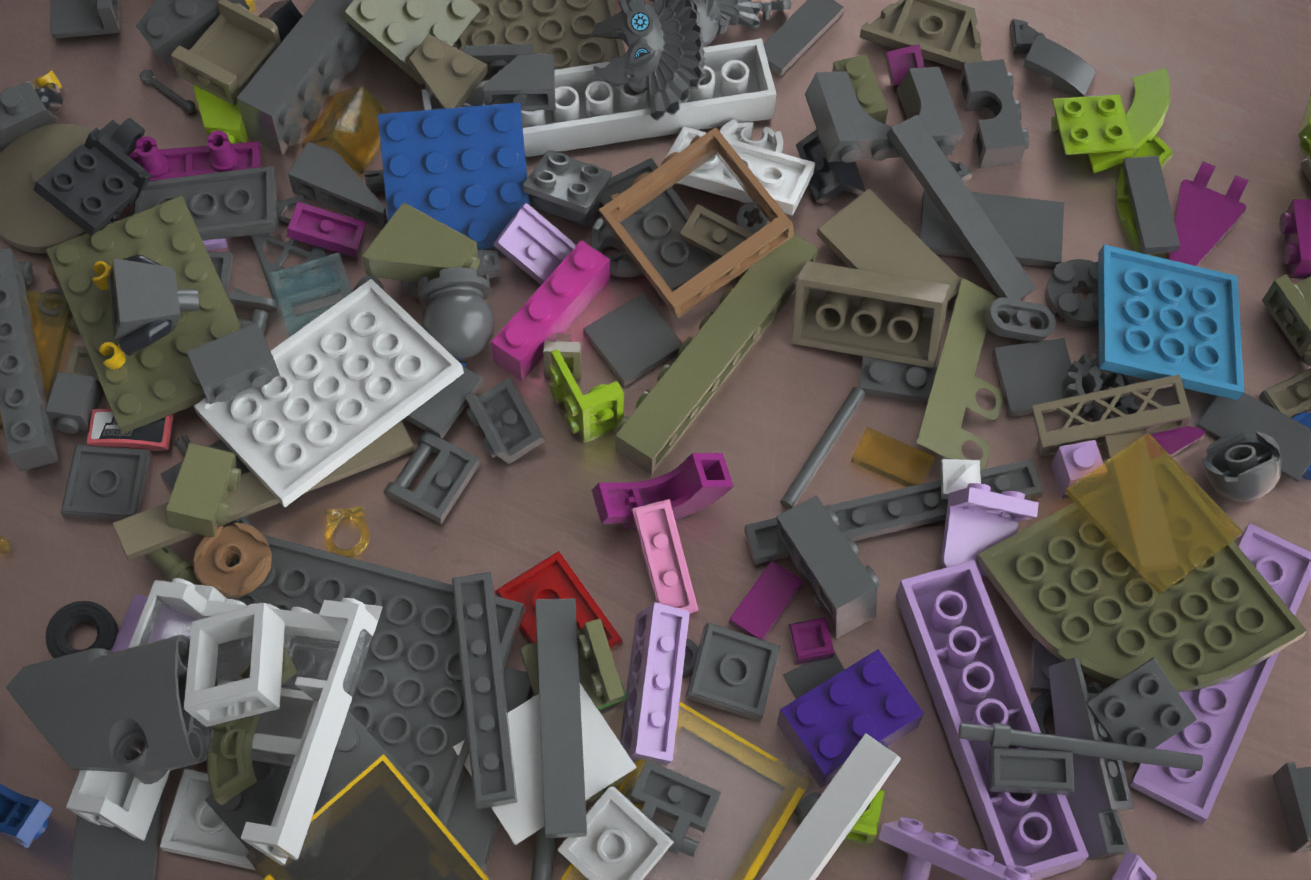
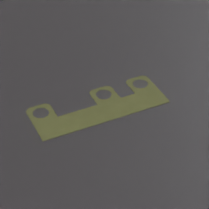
M962 278L916 443L948 459L966 460L962 454V445L966 441H974L982 450L980 470L986 469L990 445L986 440L962 429L961 424L966 408L990 420H996L1001 411L1004 399L1003 392L998 387L974 376L987 330L984 312L990 304L998 299V296ZM985 388L994 394L996 405L992 410H984L977 404L975 395L979 389Z

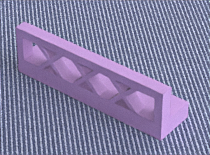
M656 602L636 615L626 690L628 699L625 700L620 743L633 763L642 759L667 765L673 761L690 611Z

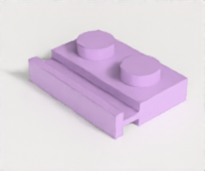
M525 203L521 205L517 214L510 220L493 245L542 285L577 245Z

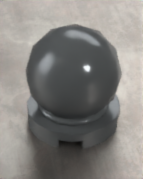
M458 267L439 270L440 277L430 281L424 276L419 280L417 286L419 301L427 306L423 311L422 327L456 360L461 361L477 355L487 347L493 337L494 317L490 305L485 301L491 294L489 275L485 274L479 277L474 268Z

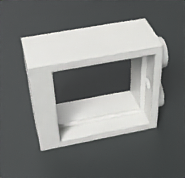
M265 603L250 604L242 609L227 613H216L208 618L193 621L184 710L208 727L280 709L285 621ZM253 636L250 678L215 686L218 644Z

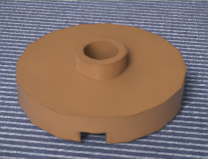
M233 523L234 526H227L225 528L223 525L219 526L215 537H203L194 552V572L197 580L201 585L213 586L226 598H239L253 592L264 582L271 569L272 553L267 540L255 527L244 523ZM240 559L237 565L229 567L233 560Z

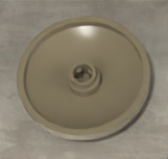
M69 123L46 125L18 137L0 153V236L6 242L26 252L47 254L46 249L87 233L33 191L40 178L78 146L84 145L88 134L93 130Z

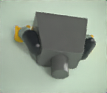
M49 70L42 77L34 79L38 89L30 81H25L13 88H6L0 93V153L23 134L42 126L60 123L53 111L59 110L63 105V97L60 92L62 85L52 70Z
M139 254L124 259H113L110 267L104 261H98L93 266V270L98 275V277L92 278L94 284L100 290L109 289L114 340H119V345L117 346L111 342L103 343L100 346L99 352L103 356H109L114 353L112 358L103 362L111 370H116L123 366L126 360L125 354L131 356L174 331L180 311H198V290L177 289L175 271L171 267L162 266L144 255Z

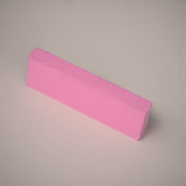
M670 499L631 509L655 602L687 610L690 613L699 611Z

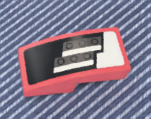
M92 409L87 444L90 446L150 450V452L169 450L174 416H166L122 434L112 409Z

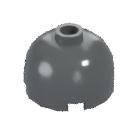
M1244 432L1222 437L1210 444L1206 449L1208 456L1206 458L1203 457L1202 463L1205 475L1212 488L1220 496L1239 502H1253L1272 491L1280 479L1282 469L1279 445L1273 437L1256 432L1257 438H1245Z

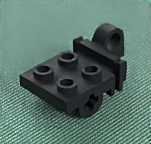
M131 118L126 119L121 125L112 120L100 131L98 128H95L88 134L84 145L78 146L36 182L33 191L89 235L93 236L98 230H104L107 225L117 220L126 205L130 206L134 199L137 200L152 176V174L146 172L143 167L129 157L136 150V142L143 137L145 129Z

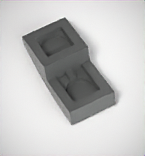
M1038 34L1023 65V68L1054 79L1052 88L1074 97H1085L1096 73V70L1081 57L1062 45Z

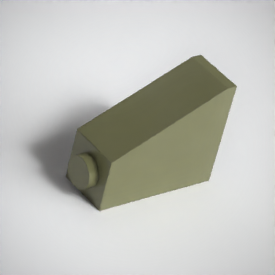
M404 202L362 255L367 275L374 278L419 282L424 276L428 278V281L439 278V270L459 267L477 270L480 263L476 241Z

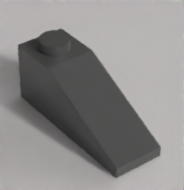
M308 142L288 173L293 193L297 195L303 194L306 199L354 219L364 221L366 224L382 230L388 223L384 205L340 154L328 146L323 145L320 147Z

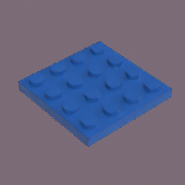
M520 102L378 114L388 222L404 202L476 241L477 250L496 249L493 245L510 220L517 214L521 205L527 203L530 206L529 194L522 191L523 183L527 179Z

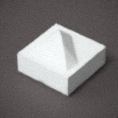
M942 459L940 463L942 499H948L950 492L967 488L969 483L981 484L980 460Z

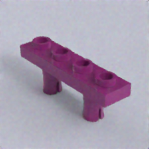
M223 131L210 133L207 139L208 146L159 149L154 138L148 136L141 137L136 142V151L129 155L146 172L152 174L149 181L262 167L259 141L230 144L228 135Z

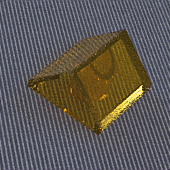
M363 86L337 92L301 143L302 148H305L308 142L320 147L323 145L328 146L340 154L353 171L363 174L381 147L378 114L389 112Z

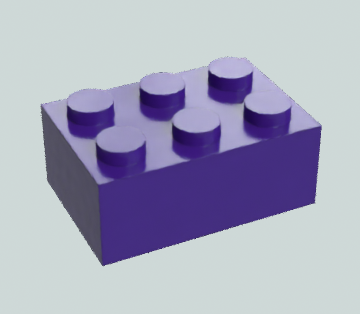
M877 649L781 708L777 725L819 787L822 788L832 781L865 733L887 747L918 728L924 712L880 650Z

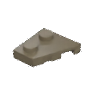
M430 34L426 36L409 58L410 67L418 78L425 82L427 91L432 98L435 97L443 109L462 107L488 73L486 63Z

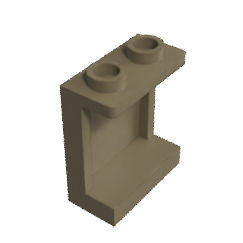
M219 0L217 2L219 9L217 19L190 50L178 46L171 54L177 76L234 106L238 102L237 97L278 48L281 40L278 27L270 19L254 15L237 2L231 3L227 0Z

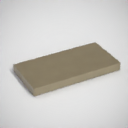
M870 189L817 229L816 235L849 268L949 284L947 305L957 298L962 279Z

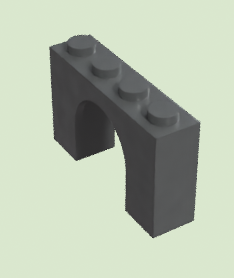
M940 67L909 68L897 88L907 120L918 115L944 155H950L965 133ZM847 71L815 73L805 92V97L828 162L843 161L850 163L856 160L869 159L882 161L887 158L902 157L886 134L894 126L878 122L863 110L857 100Z

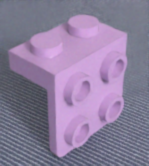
M969 483L967 488L950 492L940 560L941 565L947 568L974 560L980 576L987 577L976 561L978 554L1018 533L1020 521L1037 518L1039 502L1025 500V494L1016 491H1003L1002 494L990 492V486L980 483Z

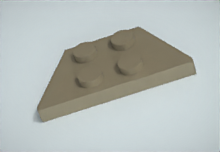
M899 0L883 9L881 16L871 24L866 22L862 25L859 38L894 49L920 44L922 58L962 70L963 64L985 61L982 60L980 50V33L976 29L977 18L975 8L950 0Z

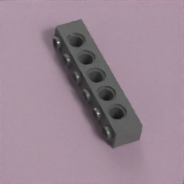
M8 248L0 250V412L8 455L19 470L24 471L56 463L58 459L51 421L45 412L47 399L23 270L12 250Z

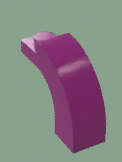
M692 453L678 467L662 476L640 482L598 483L591 491L601 524L624 523L626 530H634L636 526L631 511L633 508L670 499L676 521L713 504L734 486L723 453Z

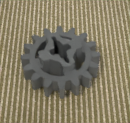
M1096 351L1092 358L1085 353L1078 362L1074 361L1062 382L1067 386L1062 394L1063 397L1070 398L1098 392L1104 386L1107 387L1105 390L1141 382L1134 381L1135 377L1099 369V351ZM1129 395L1120 397L1114 407L1129 415L1139 410L1138 406L1141 402ZM1113 399L1105 400L1104 402L1110 405ZM1093 403L1086 404L1081 408L1079 416L1083 419L1088 416L1091 418V422H1096L1101 419L1105 410ZM1110 413L1107 419L1115 418L1116 416Z

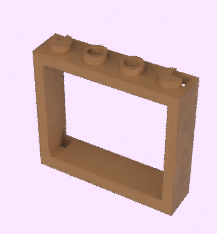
M716 127L702 137L695 136L688 147L679 153L673 152L662 161L660 167L650 174L646 172L638 176L630 188L621 194L616 193L610 196L611 201L599 209L605 225L677 319L794 236L791 220ZM717 155L770 223L682 286L672 291L620 222Z

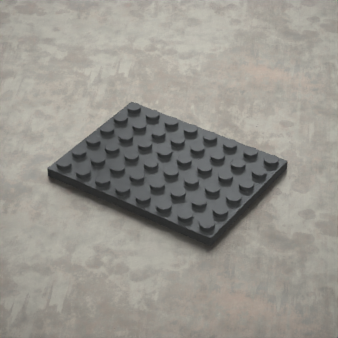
M263 535L272 553L271 569L267 577L253 592L239 598L227 599L240 601L247 606L250 604L267 603L276 606L280 610L291 611L292 607H301L314 614L320 613L324 600L341 602L342 598H352L363 604L383 606L373 637L364 642L360 649L346 693L352 697L349 710L433 799L428 807L446 827L467 770L464 764L469 753L453 585ZM240 559L233 560L229 567L237 565ZM495 596L504 670L526 609L523 603ZM253 636L218 644L216 668L218 679L237 681L240 678L239 671L251 659ZM309 642L296 643L290 657L298 673L288 679L281 688L302 691L295 685L297 677L327 681L339 646ZM353 651V654H352V657H351V660H350V663H349V666H348V669H347V672H346V675H345V678H344V681H343V685H344V682H345V679H346V676H347V673H348V670H349V667H350V664H351V661H352V658H353V655H354V651ZM464 740L458 756L453 746Z

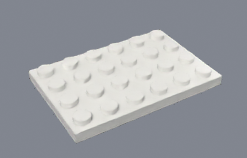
M370 279L271 350L280 376L273 378L270 383L262 387H251L239 392L229 401L215 402L210 405L206 397L197 403L194 408L197 415L235 453L284 507H287L464 374L461 363Z

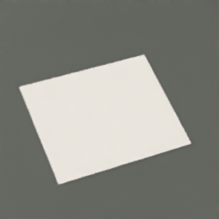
M580 684L585 800H587L637 767ZM539 694L508 712L518 803L491 807L515 845L544 827ZM464 740L453 746L458 756ZM468 753L464 766L471 775L470 755Z

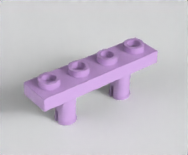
M900 817L898 821L882 824L878 839L906 851L909 855L902 880H928L932 864L967 880H1036L1030 877L1031 872L1029 870L1012 864L1002 865L994 861V855L985 850L977 848L969 850L958 845L959 840L951 835L940 832L933 834L924 830L923 823L918 820Z

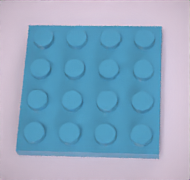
M1104 244L1098 252L1099 369L1146 380H1155L1180 374L1185 389L1238 400L1244 394L1238 276Z

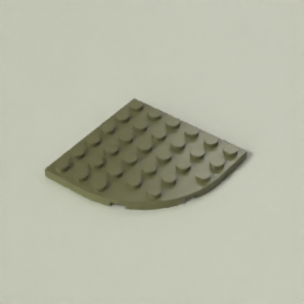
M1164 455L1154 459L1150 464L1178 561L1175 571L1137 574L1113 482L982 551L976 559L981 569L1009 607L1037 641L1062 661L1074 657L1079 658L1084 674L1109 684L1115 683L1154 657L1178 692L1206 688L1243 673L1302 639L1307 632Z

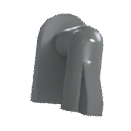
M235 287L233 292L229 293L228 298L234 306L252 309L250 320L237 318L241 328L258 322L263 334L268 318V313L264 311H277L279 302L274 299L252 295Z

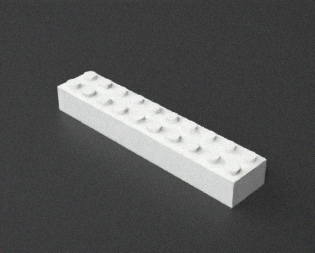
M762 38L704 47V62L706 65L703 67L706 78L700 81L698 89H689L688 101L679 103L680 110L675 115L665 113L658 121L650 116L652 98H650L649 90H645L644 93L635 92L629 88V85L610 84L597 76L593 67L604 68L610 62L555 70L556 110H521L525 157L543 155L547 151L562 152L677 134L681 132L684 126L695 130L721 127L732 119H735L737 123H745L774 118L777 94ZM488 80L479 83L462 107L485 105L483 85ZM421 90L424 110L443 109L435 97L432 98L427 90Z

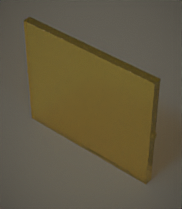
M1149 433L1111 459H1106L1101 466L1068 487L1065 491L1159 595L1197 567L1204 566L1208 559L1243 534V531Z

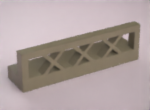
M1180 374L1032 405V413L1038 433L1037 446L1040 458L1055 455L1061 446L1092 440L1096 441L1097 446L1103 445L1104 437L1108 435L1142 432V435L1145 436L1187 427L1191 418ZM1173 386L1178 404L1163 407L1151 400L1157 389ZM1150 391L1147 397L1141 394L1143 392ZM1130 395L1143 404L1137 413L1127 415L1114 406L1120 397ZM1113 399L1110 405L1104 402L1105 400ZM1093 403L1104 409L1105 413L1099 421L1090 423L1077 414L1083 405ZM1146 406H1149V407H1151V408L1153 409V410L1144 411V409L1146 408ZM1076 407L1073 412H1071V411H1069V410L1067 409V408ZM1057 411L1069 418L1062 429L1047 432L1042 414ZM1110 413L1116 416L1115 418L1107 419ZM1073 421L1079 424L1077 426L1070 427Z

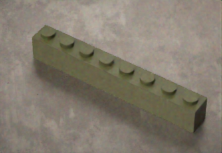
M794 233L791 239L740 274V281L735 287L730 285L724 291L719 302L720 305L715 312L709 311L704 316L699 325L700 330L695 337H688L683 342L678 352L679 357L673 364L667 363L662 368L657 377L658 383L651 391L647 389L642 393L636 403L637 409L630 418L625 416L618 423L614 431L615 451L652 475L795 293L797 279L807 261L816 262L819 248Z

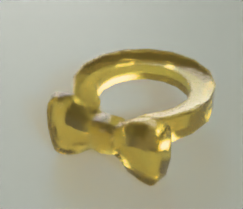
M362 506L350 509L326 510L325 517L329 522L324 531V541L331 553L354 558L363 553L367 548L370 533L367 524L363 520L366 512ZM343 519H352L362 533L359 543L350 549H341L332 540L335 528Z

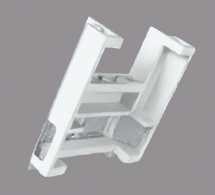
M174 578L172 582L155 580L128 648L178 635H186L190 638L193 621L208 618L216 613H227L242 609L247 605L234 599H227L213 586L196 585L180 578ZM342 598L341 602L324 600L320 613L314 614L301 607H292L291 611L280 610L276 606L265 603L285 621L284 645L298 673L281 686L280 709L261 714L254 732L251 754L252 760L291 766L271 826L246 822L241 839L281 866L285 865L288 857L294 860L299 857L383 606L363 604L352 598ZM253 636L218 644L217 686L235 682L240 678L239 671L251 659ZM211 728V734H210V741H209L208 752L211 751V742H212L213 733H214V730H213L212 728ZM80 770L66 808L91 823L112 828L116 826L132 837L144 841L170 770L162 779L153 784H144L131 773Z

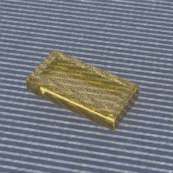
M867 427L852 456L851 462L903 486L910 487L924 483L935 457Z

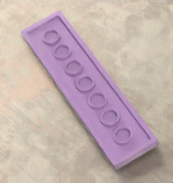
M1249 523L1241 536L1238 547L1295 615L1311 580V552ZM1279 652L1222 683L1202 689L1178 692L1197 720L1154 749L1202 755L1203 766L1201 771L1139 763L1129 786L1203 824L1208 819Z

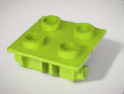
M1120 94L1052 99L1056 116L1051 118L1052 130L1059 131L1065 155L1134 150Z

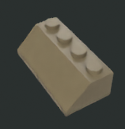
M807 261L797 279L792 344L934 368L946 317L950 285Z

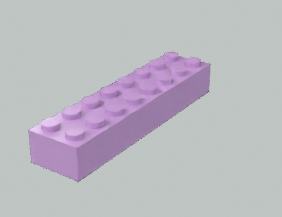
M975 561L965 562L901 580L895 598L989 853L994 855V861L1002 865L1012 864L1029 870L1031 872L1030 877L1036 880L1079 868L1089 855L1066 796L990 791L989 750L995 747H990L989 742L958 738L960 722L991 726L992 723L1010 725L1011 729L1041 733ZM1009 745L1008 747L1010 749L1040 750Z

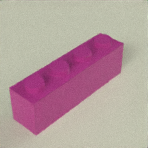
M581 240L491 341L493 362L520 381H523L544 357V341H556V333H565L610 281V259Z

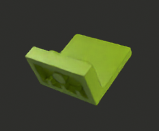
M558 349L551 351L552 365L548 366V372L552 383H549V388L557 404L563 402L567 413L564 414L571 432L573 434L578 432L583 442L587 443L614 431L624 417V392L618 381L609 385H597L586 395H583Z

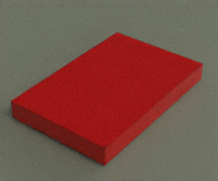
M559 551L495 590V596L524 604L526 611L519 630L529 644L537 642L535 601L537 599L575 598L577 630L581 629L586 622L601 619L611 652L623 645L620 635Z

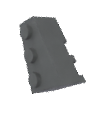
M156 0L136 27L153 51L169 67L173 64L171 54L175 49L181 46L190 50L219 16L217 2L219 0ZM227 0L231 3L237 2L247 10L250 9L245 0Z
M816 495L776 516L777 533L800 575L805 574L817 594L813 596L818 607L824 604L833 618V627L830 629L835 638L838 639L876 618L879 580L874 570L869 565L864 567L857 557L859 550L851 536H843L837 527L839 521L831 506H823Z

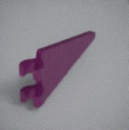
M1205 161L1202 162L1193 182L1184 179L1180 184L1174 219L1180 246L1177 252H1169L1168 260L1198 266L1246 211V205L1239 202L1249 180L1235 175L1226 195L1206 188L1216 166Z

